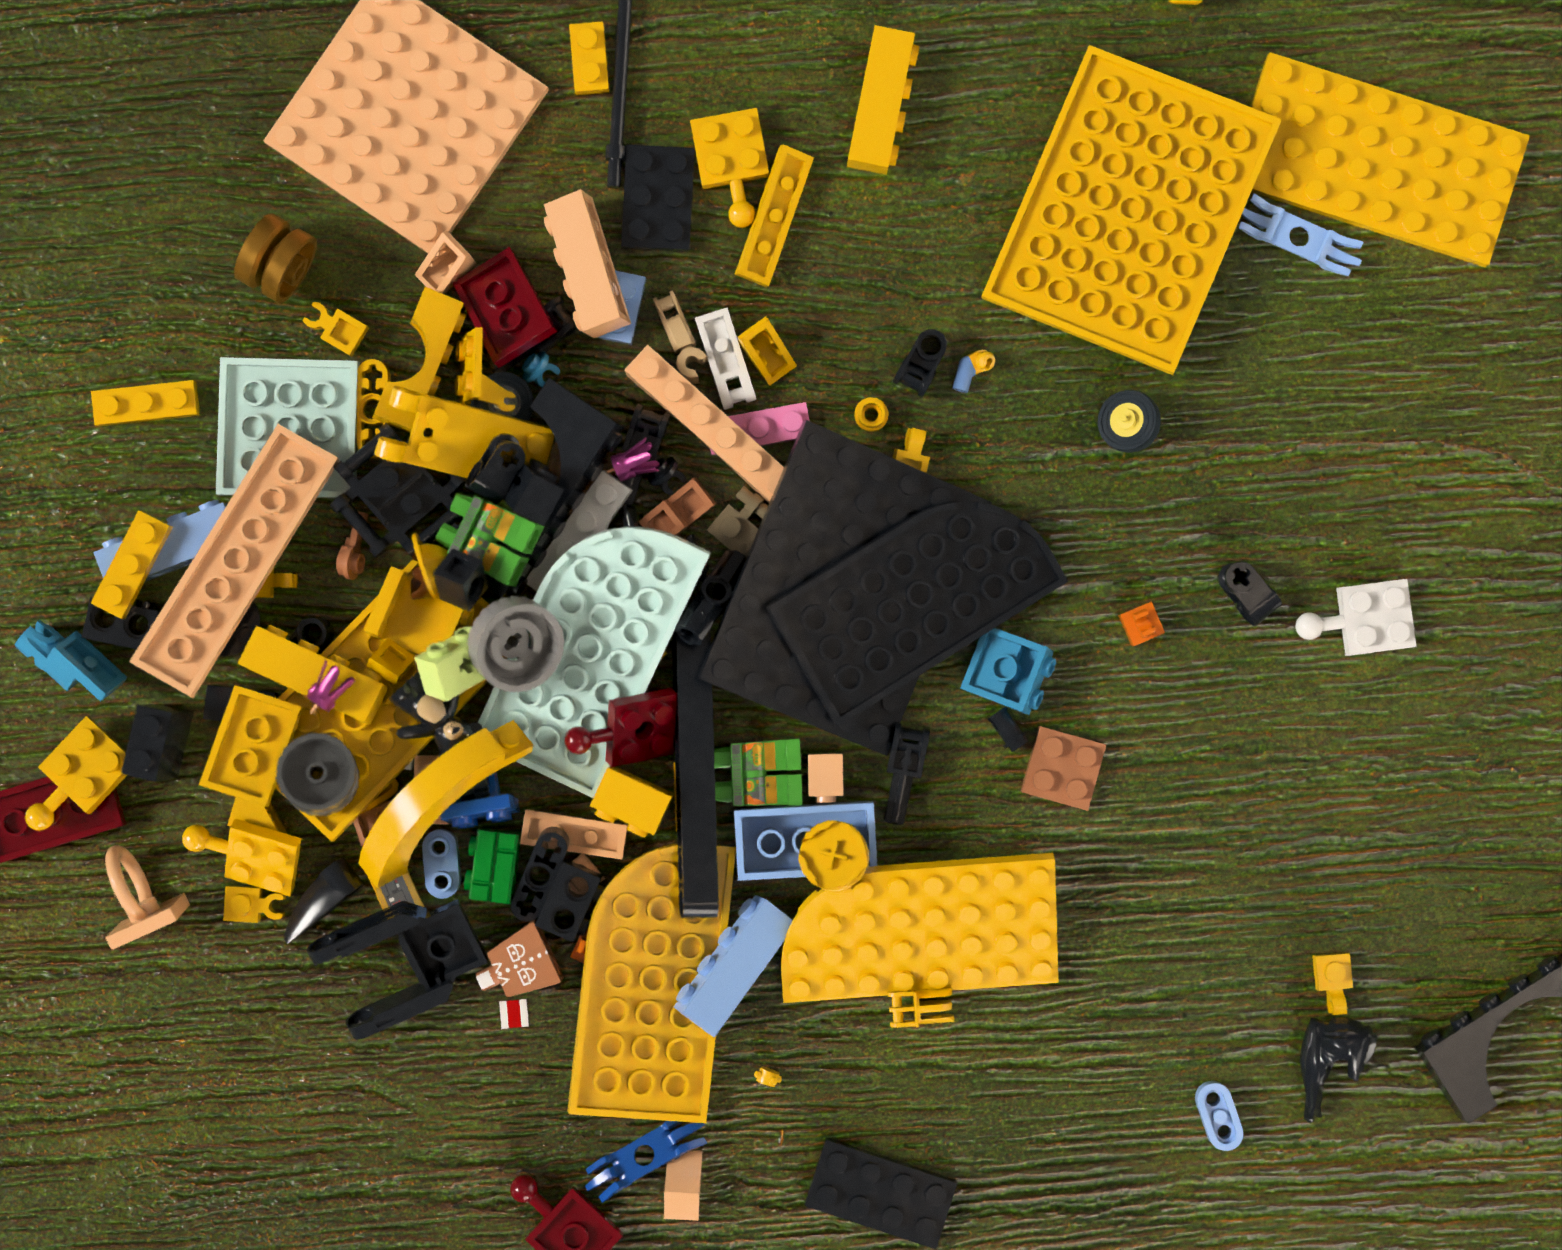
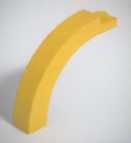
M514 720L491 732L485 727L449 749L411 780L386 807L370 830L359 858V865L377 889L407 873L409 860L416 845L428 828L451 804L491 774L532 753V742Z

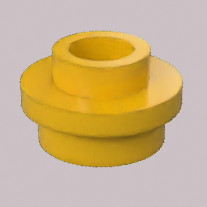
M874 397L861 400L854 412L857 425L867 432H875L882 429L887 423L889 416L885 403ZM868 409H874L878 414V418L874 421H869L865 418V412Z

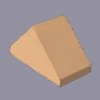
M445 230L439 236L415 273V276L426 287L445 295L454 286L453 282L466 275L477 263L464 247Z
M691 1150L678 1159H673L667 1163L664 1189V1219L699 1220L703 1150Z

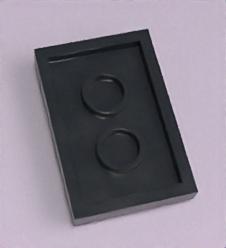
M626 144L622 249L690 252L695 148Z

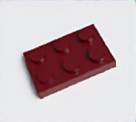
M510 247L453 282L474 326L483 328L482 342L493 363L498 368L557 332L516 253Z

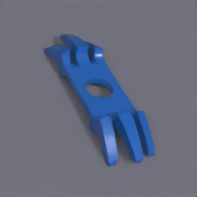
M665 1121L653 1131L616 1152L603 1156L586 1169L588 1175L595 1173L612 1163L613 1167H608L585 1185L586 1190L589 1192L619 1177L620 1181H615L599 1196L601 1202L604 1203L620 1190L632 1185L636 1180L673 1159H678L685 1153L707 1144L705 1137L678 1147L676 1145L688 1135L705 1126V1124L693 1122L670 1133V1129L682 1122ZM643 1145L650 1146L654 1151L653 1161L646 1166L639 1165L635 1159L637 1149Z

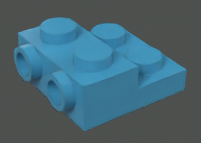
M994 628L979 638L960 689L1030 715L1031 710H1037L1042 702L1044 691L1040 690V686L1044 676L1049 678L1054 671L1056 665V658L1052 657L1054 651L1046 646Z

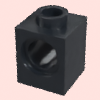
M454 548L433 572L440 600L468 612L488 588L483 561Z

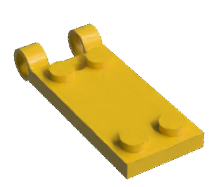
M394 386L389 405L404 411L417 412L408 443L388 437H379L374 455L392 462H404L467 478L474 465L481 459L491 440L499 434L508 433L518 440L525 453L526 462L529 463L530 459L533 458L545 465L547 464L555 436L549 426ZM431 428L432 434L428 437L424 436V430ZM512 449L509 452H505L503 450L501 452L502 457L505 454L511 456L514 452L512 451Z

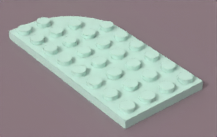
M646 527L613 528L596 533L575 544L554 563L545 575L534 597V601L553 614L562 628L564 650L558 667L544 683L528 691L508 692L494 686L478 723L481 724L482 728L486 727L491 732L514 720L533 744L532 753L520 758L516 762L594 798L606 769L610 766L605 761L606 742L592 744L591 748L584 754H574L565 746V735L571 728L576 726L584 727L589 731L606 728L608 724L609 700L646 692L711 552L671 533ZM526 630L527 633L529 634V644H528V647H530V646H531L532 639H531V635H530L529 631ZM517 657L507 658V660H518Z

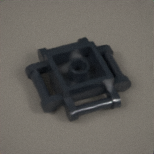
M385 423L379 428L380 433L344 463L340 461L334 466V469L351 488L337 497L330 506L337 514L341 513L370 546L369 551L375 558L382 555L397 541L412 557V554L415 553L413 541L407 535L442 505L448 511L419 534L423 544L431 543L435 540L443 523L453 525L457 520L459 523L463 520L464 517L450 511L453 502L451 495L466 484L467 478L444 473L450 481L442 487L424 467L384 459L362 479L358 480L353 475V472L374 456L379 437H388L403 442L394 430ZM426 428L423 434L428 437L432 432ZM358 497L361 498L388 529L389 533L383 538L375 532L351 504Z

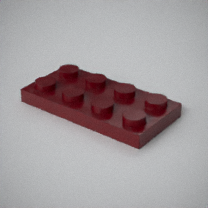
M44 777L0 791V863L127 825L116 788L92 814L85 813L68 797L54 811L52 825L42 831L30 828L26 823L25 815L30 806L36 803H44L58 788L50 778Z

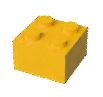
M609 766L590 806L597 809L595 812L596 816L611 823H614L617 819L628 823V831L646 838L648 833L655 835L658 831L674 793L621 768Z

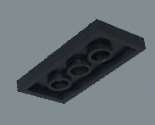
M826 1137L804 1205L936 1249L958 1183L957 1180Z

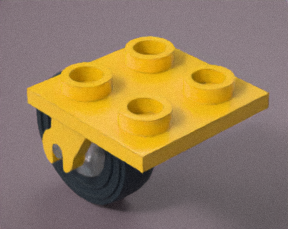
M475 327L463 335L461 341H457L456 361L461 362L460 375H457L455 379V395L460 396L461 404H471L473 407L529 421L533 412L530 406L534 402L531 389L523 379L512 373L496 372L488 376L482 374L483 328Z

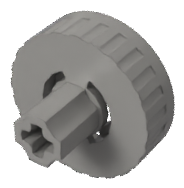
M511 596L496 602L494 601L480 612L469 632L468 654L471 658V663L489 683L503 691L523 692L538 687L555 672L563 655L564 636L558 620L539 603L526 597ZM526 630L529 631V633H530V635H531V639H532V642H531V646H530V647H528V644H529V634L527 633ZM504 657H506V658H515V657H517L518 660H514V661H513V660H507V659H505Z

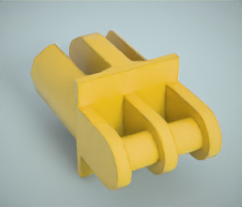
M952 987L888 992V997L892 999V1006L889 1007V1012H893V1021L890 1022V1027L916 1026L917 1028L921 1024L955 1022L953 1014L920 1015V1013L952 1010L951 1000L919 1001L922 998L951 996L953 994ZM912 996L913 1004L902 1005V997ZM913 1011L914 1019H903V1012Z

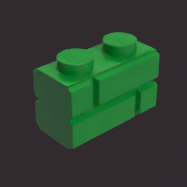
M480 828L477 830V835H471L468 855L474 856L472 870H466L464 890H470L469 899L504 904L512 903L520 852V832Z

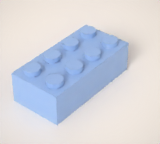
M873 801L735 808L734 810L738 881L806 877L798 860L802 840L805 834L815 825L828 820L845 822L854 826L866 840L869 849L868 867L877 866Z

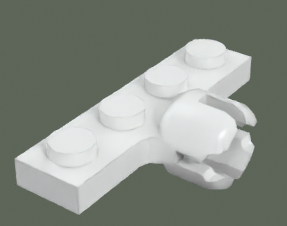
M602 470L585 494L580 505L566 521L561 534L552 541L546 550L547 554L542 563L537 568H533L526 578L528 580L527 585L538 591L545 575L566 551L585 538L608 530L610 522L633 490L610 473H607L606 470Z

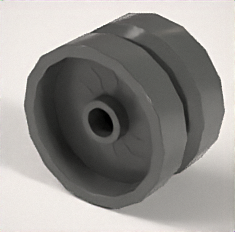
M310 733L296 738L284 748L277 762L276 779L282 794L297 810L310 816H328L340 812L353 800L359 788L360 772L354 756L339 739L328 734ZM324 771L322 778L315 780L312 776L313 772L321 773Z

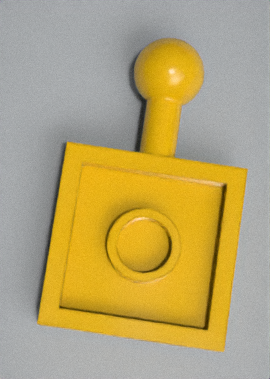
M757 108L690 120L702 189L730 185L733 204L728 212L729 220L738 228L750 226L754 221L756 212L753 205L746 201L743 182L769 177Z
M85 716L38 766L58 788L44 803H36L28 808L25 820L30 828L37 831L49 828L54 821V811L68 797L85 813L92 814L127 776L121 774L126 750L92 718Z
M234 819L230 826L228 840L210 835L208 829L199 824L191 825L183 832L182 842L189 851L200 852L204 849H210L227 854L225 878L291 896L295 888L302 838L238 819Z

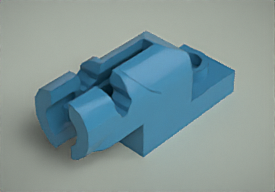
M38 620L35 624V629L32 626L27 628L15 643V647L27 658L33 656L34 665L49 674L66 691H69L80 682L100 702L123 685L127 679V676L85 638H82L78 631L64 638L53 627Z

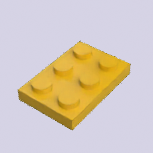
M235 685L199 785L269 807L277 785V762L284 748L292 742L304 708Z

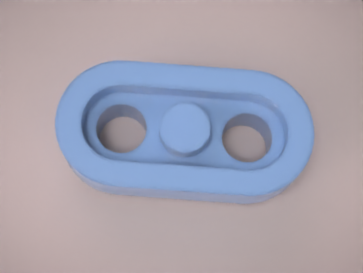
M437 829L430 832L422 844L424 877L428 892L436 898L444 899L454 895L461 885L459 844L456 836L451 831ZM436 841H442L445 844V851L443 853H437L434 850V843ZM439 875H443L448 879V885L445 888L437 885L436 879Z
M1207 1081L1201 1084L1195 1093V1102L1209 1141L1222 1151H1230L1237 1148L1243 1139V1128L1229 1090L1217 1081ZM1212 1092L1217 1093V1101L1212 1104L1207 1103L1208 1094ZM1223 1125L1228 1126V1134L1219 1136L1218 1129Z

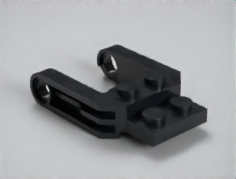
M458 899L430 912L425 907L401 901L324 935L308 946L306 951L314 966H317V964L325 963L338 956L344 958L398 934V942L419 983L352 1013L346 1019L345 1024L353 1039L366 1038L447 1002L457 976L488 963V957Z

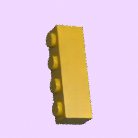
M874 26L847 161L848 168L887 175L889 165L896 166L900 146L893 144L895 132H903L906 112L900 111L902 98L909 100L913 79L906 78L909 65L916 66L920 47L913 44L915 33Z
M270 624L267 630L258 626L255 627L237 664L306 696L314 682H317L326 659L327 665L320 683L333 665H336L339 669V675L329 694L350 677L355 678V682L336 699L333 709L369 726L371 725L388 690V687L380 683L382 676L363 668L360 674L349 668L350 661L335 654H332L330 659L317 654L320 649L319 647L300 639L297 645L286 639L288 636L287 632Z

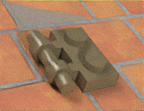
M743 486L736 497L745 504L744 508L738 512L728 504L707 531L730 551L737 550L747 558L758 532V528L748 519L754 512L763 519L768 505L763 502L764 498L758 492L753 494Z

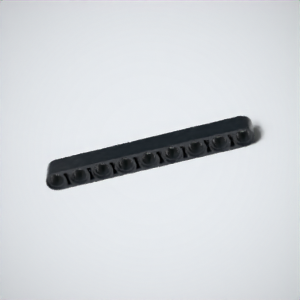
M686 610L683 611V613H682L680 619L682 618V616L684 615V613L686 612ZM711 630L700 646L695 644L689 645L681 640L675 631L672 634L673 690L678 694L675 722L679 910L682 919L717 918L712 684L697 678L711 645Z

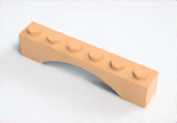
M647 344L626 367V375L704 442L755 492H758L765 501L770 503L784 467Z

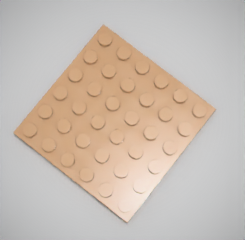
M360 0L263 142L428 254L443 231L447 230L451 234L549 89L536 78L420 0Z

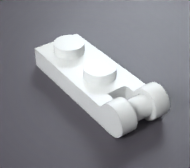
M728 308L695 317L723 409L733 408L734 403L746 400L747 403L757 400ZM739 378L741 387L729 391L726 381Z

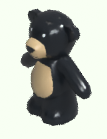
M419 671L389 698L394 705L420 722L418 725L399 728L397 736L401 739H416L434 735L435 742L440 750L439 757L483 728L479 723L469 724L465 720L454 716L459 695L447 702L426 695Z

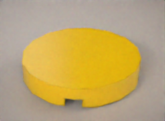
M828 820L815 825L805 834L798 860L803 874L813 885L825 891H842L854 886L863 877L869 865V849L865 838L854 826L845 822Z

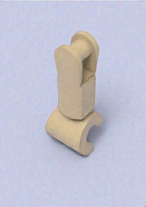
M672 290L669 291L670 295L659 300L657 297L653 298L654 305L674 352L679 354L676 361L678 372L691 384H699L696 370L687 368V365L693 361L703 365L708 362V359L702 350L694 348L696 346L695 339ZM676 308L678 315L666 319L663 312Z

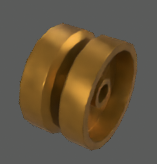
M273 213L267 214L256 224L244 242L236 260L234 277L253 289L261 285L262 294L279 304L286 302L300 286L309 271L316 253L317 239L299 228L290 232V224Z

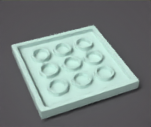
M220 357L216 495H234L277 424L335 455L343 463L357 452V380L360 362ZM334 469L317 498L336 499L351 487ZM357 470L353 472L355 477H357Z

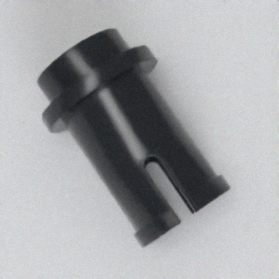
M1006 706L987 719L1005 742L1003 746L1005 749L1008 747L1011 752H1014L1029 741L1025 736L1027 734L1026 730L1022 732L1007 711Z

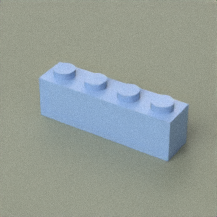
M212 500L200 505V511L194 514L187 515L186 512H182L168 517L166 520L173 528L145 582L190 565L226 508L227 503H219V500ZM122 537L102 543L103 549L93 552L103 578L123 541Z
M757 895L743 903L738 912L739 918L732 927H727L718 938L719 945L712 955H707L700 962L696 977L690 984L684 985L676 997L677 1003L673 1008L713 1037L717 1035L785 941L786 933L792 922L791 918L772 903Z

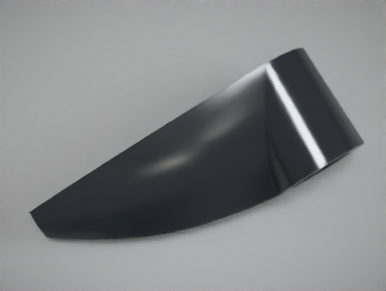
M344 857L339 858L325 868L298 901L284 934V940L287 944L297 939L364 885L363 881Z

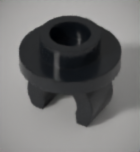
M660 458L657 460L660 465L656 467L659 471L651 472L648 481L652 486L659 485L666 494L672 495L673 491L668 487V480L672 477H677L684 483L686 477L677 469L678 463L674 458Z

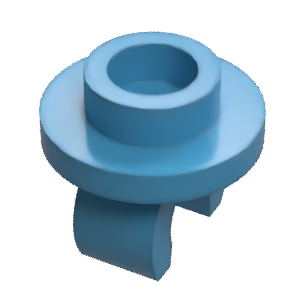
M540 352L537 355L535 353L531 354L522 366L524 371L523 379L528 383L534 381L542 388L546 383L542 378L543 373L546 370H550L558 375L560 370L556 365L548 362L549 355L545 352Z

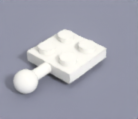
M1407 579L1336 588L1340 615L1321 618L1315 613L1307 612L1299 616L1295 625L1298 635L1307 640L1316 639L1321 635L1322 631L1342 629L1345 656L1417 647Z

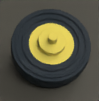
M1124 390L1117 392L1104 402L1099 411L1098 429L1101 437L1110 447L1121 452L1132 453L1145 449L1155 440L1160 430L1161 416L1157 405L1150 397L1139 391Z

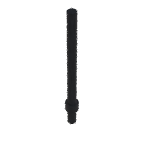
M619 0L610 144L606 145L605 160L608 161L607 187L611 189H619L621 187L622 163L626 161V146L623 145L632 0Z

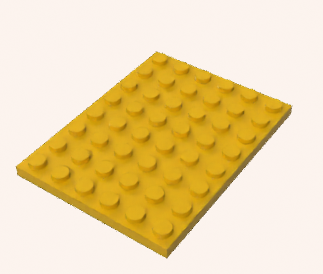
M1089 45L983 291L982 299L1173 375L1282 119Z

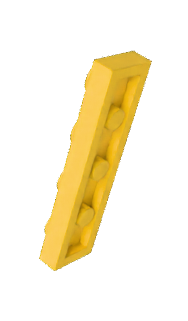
M784 144L779 146L735 275L764 287L770 285L814 157Z

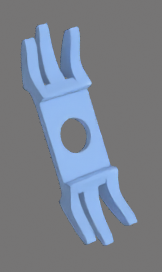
M1253 194L1250 201L1267 215H1273L1272 218L1259 215L1246 208L1242 212L1241 216L1260 229H1266V232H1263L1241 221L1238 228L1259 241H1266L1307 259L1324 270L1344 276H1349L1351 272L1350 269L1328 261L1325 258L1354 266H1360L1362 260L1335 248L1332 244L1360 249L1364 242L1344 237L1333 230H1326L1286 212L1281 207L1268 203L1256 194ZM1301 227L1307 231L1309 239L1306 245L1295 246L1292 244L1289 234L1293 228Z

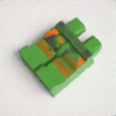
M456 494L450 511L464 518L458 529L443 523L435 539L448 548V554L454 548L483 561L485 573L505 585L516 587L529 558L497 543V541L499 540L522 553L532 554L545 526L484 498Z
M800 738L730 743V747L714 749L715 768H731L732 781L715 782L716 801L733 802V806H803L802 778L800 773L767 774V771L801 770Z

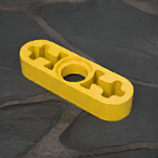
M376 359L366 360L358 368V450L365 445L366 441L372 439V430L369 428L364 429L365 423L372 426L385 424L376 419L367 418L364 412L365 406L369 401H379L381 395L375 393L365 395V390L372 391V382L365 378L366 373H371L372 367H376V370L383 374L382 378L376 379V390L382 391L386 383L391 382V374L388 367ZM375 428L376 436L378 433H380L378 428ZM374 455L370 459L379 460L381 458Z

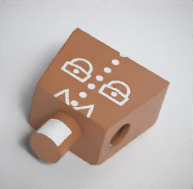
M537 919L531 921L487 952L492 965L475 973L483 991L501 984L505 995L511 997L558 984L564 979L543 930L535 926Z

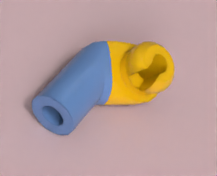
M977 350L962 357L958 364L952 389L968 393L972 377L994 367L996 360L993 353L986 350Z

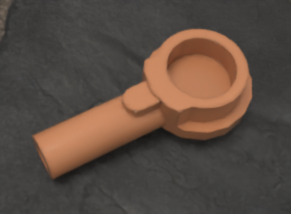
M359 512L362 515V517L367 521L368 514L364 512ZM353 526L350 537L346 538L345 545L341 546L336 558L337 573L344 575L346 579L355 580L365 568V556L361 554L360 550L362 537Z

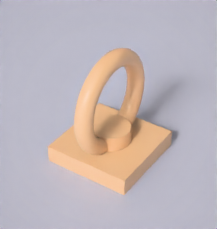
M113 845L107 850L105 865L108 878L118 901L129 917L121 921L105 937L111 950L177 921L190 906V903L185 893H182L158 904L156 898L152 895L150 885L140 864L132 853L121 845ZM120 863L128 872L135 886L139 903H137L126 884Z

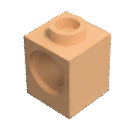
M842 753L808 754V796H815L816 803L836 802V796H843Z

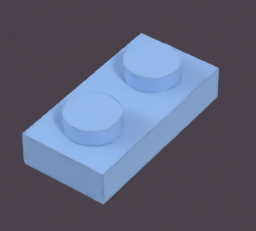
M615 270L631 324L598 338L632 345L646 277Z

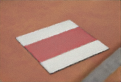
M527 999L499 1001L501 1029L529 1027Z

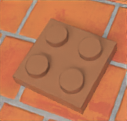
M1039 726L1020 792L1088 811L1106 744Z

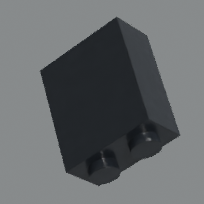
M163 704L137 705L121 774L154 782L177 779L194 712Z

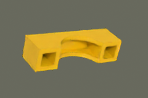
M428 287L424 288L410 322L424 342L425 361L423 367L416 375L407 380L386 383L373 414V419L411 434L417 412H408L389 405L393 387H403L423 394L435 395L441 377L435 374L440 363L447 364L454 347L448 344L453 331L456 333L460 332L466 314L461 312L463 302Z

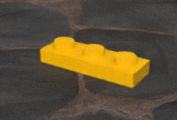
M194 380L91 391L94 425L98 427L200 416L197 382Z
M138 510L91 604L120 619H126L173 527Z

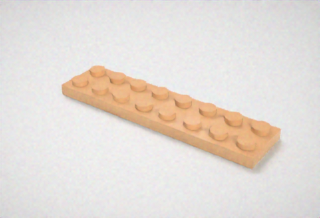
M277 424L129 662L194 698L331 476L334 466L340 461L339 458Z

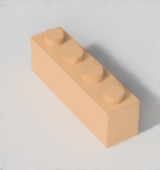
M580 189L544 204L547 214L544 217V223L548 233L554 237L557 248L553 249L554 256L558 265L563 268L566 279L563 280V286L567 296L571 300L573 299L576 309L573 312V319L578 330L593 338H597L630 325L629 314L593 198Z

